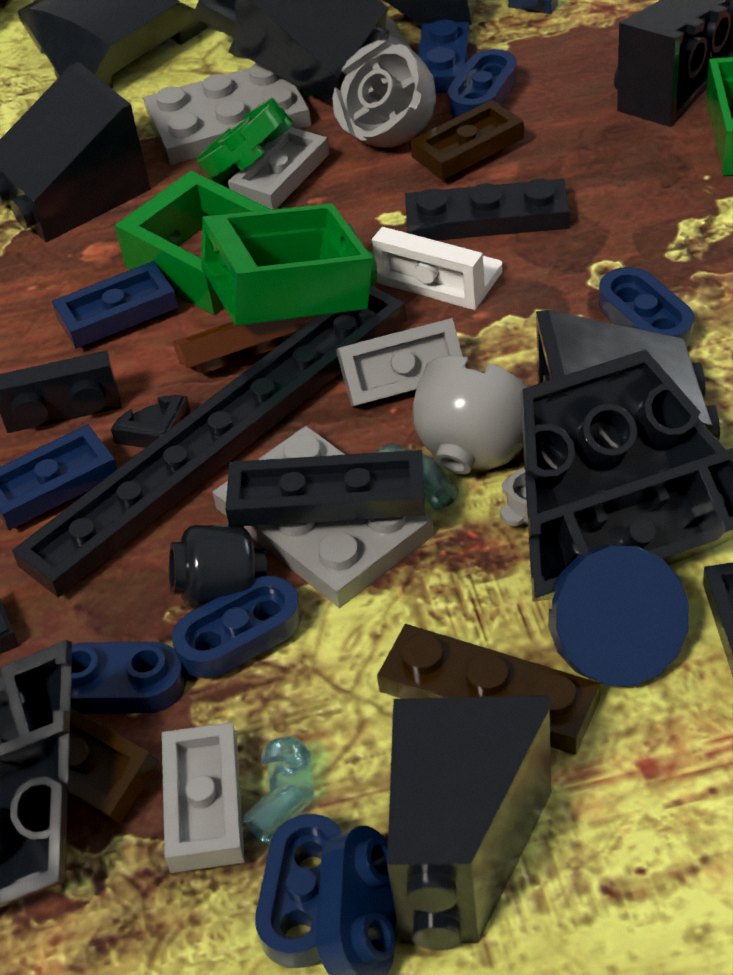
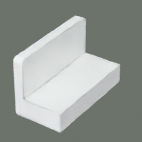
M381 227L372 238L373 255L377 265L376 283L472 310L477 309L502 273L501 260L483 256V253L386 227Z

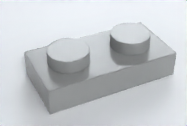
M290 127L272 142L268 141L262 147L265 152L242 171L239 170L228 181L229 189L263 206L277 209L330 154L328 138Z
M453 318L336 349L351 407L417 390L427 363L437 357L463 356Z
M233 722L162 732L164 851L170 873L245 863L238 746Z

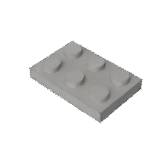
M257 63L248 69L226 75H211L204 81L182 87H167L156 94L143 97L147 115L169 165L197 158L228 128L232 130L244 120L243 116L270 98H274L293 121L291 127L302 129L311 126L309 108L295 84Z
M304 426L258 460L345 454L313 430ZM228 481L212 491L216 509L226 517L225 507ZM426 513L425 516L243 526L254 540L339 609L434 536L433 518Z

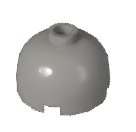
M378 40L359 49L341 70V72L346 74L341 90L336 87L334 88L332 97L334 116L343 130L371 146L392 148L410 142V140L416 138L425 130L433 116L437 100L433 75L423 60L415 52L402 44H391L387 40Z
M453 355L437 357L426 364L417 386L412 408L414 429L425 448L435 456L436 463L450 472L468 474L470 470L487 471L499 468L509 463L523 450L520 393L522 389L529 386L503 368L490 363L487 364L484 373L464 368L468 357Z

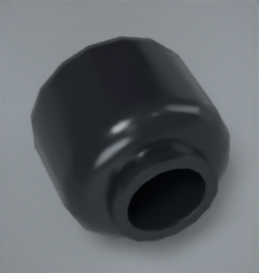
M193 525L183 532L180 542H171L170 590L172 595H181L186 607L190 610H195L218 597L245 591L253 586L255 578L267 576L265 548L254 547L250 533L242 525Z

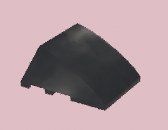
M35 0L18 10L20 21L41 54H46L54 67L57 79L69 66L79 62L112 89V75L164 41L171 38L179 45H182L209 28L205 22L192 16L194 8L179 0Z
M646 349L522 389L520 396L532 602L553 599L556 592L553 589L559 574L578 555L603 545L638 546L661 557L668 565L705 553L733 539V448L728 450L724 448L699 419L700 410Z
M68 640L0 667L2 677H0V908L65 883L72 642Z

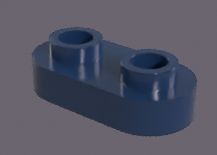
M500 49L483 50L472 55L448 88L450 114L456 118L491 99L501 105L517 82V61L515 56L508 51Z
M623 267L608 272L600 280L599 308L614 324L683 338L686 347L690 345L693 339L694 328L693 311L652 274L639 268Z
M275 576L255 578L253 586L249 589L218 597L183 616L174 627L172 633L173 647L176 656L182 663L183 670L192 676L200 678L220 676L291 637L298 629L302 617L297 591L285 579Z
M93 642L72 645L70 707L81 714L156 713L175 704L185 690L186 676L182 663L176 656L175 650L167 644L160 642ZM142 669H152L148 672H140Z
M303 814L287 820L276 830L270 842L256 909L255 926L265 954L276 964L288 968H303L321 960L317 948L321 863L309 869L302 868L299 865L310 857L321 858L324 845L328 839L342 832L334 821L322 815ZM297 925H305L311 928L305 936L292 939L286 936L287 932Z
M357 826L333 835L325 843L322 851L317 948L321 962L329 975H387L393 964L396 946V914L387 867L388 841L377 830L369 826Z

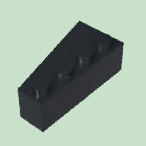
M659 0L619 22L618 67L614 76V87L618 89L617 111L672 127L707 89L709 59L733 57V0Z

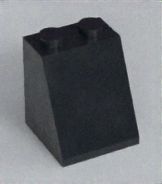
M236 0L235 52L333 105L334 88L336 87L341 90L342 82L346 77V74L341 72L346 62L362 47L378 40L388 41L390 32L385 29L388 7L380 0Z
M79 62L69 66L0 139V206L6 204L12 210L22 228L27 229L30 227L46 243L151 190L131 104Z
M551 310L536 311L538 384L646 349L700 410L699 419L719 441L720 424L715 405H705L704 402L705 377L700 362H691L683 338Z
M549 695L393 699L387 867L400 944L415 943L421 948L439 951L454 948L459 943H479L551 795Z

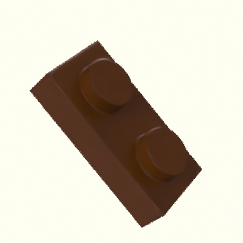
M293 318L236 326L233 322H229L173 341V345L180 364L187 368L196 366L198 373H204L231 363L228 354L250 347L253 355L273 350L284 342L283 335L295 332L297 328Z

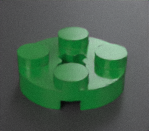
M274 98L266 100L243 116L244 120L232 130L228 128L197 157L196 164L208 179L221 183L237 167L240 171L244 170L265 152L261 145L265 142L266 137L272 142L293 125V121Z

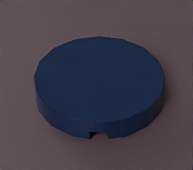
M603 545L578 555L559 574L553 589L556 592L552 600V609H549L548 628L558 654L576 673L608 686H635L659 676L678 656L688 632L689 603L680 578L661 557L638 546Z

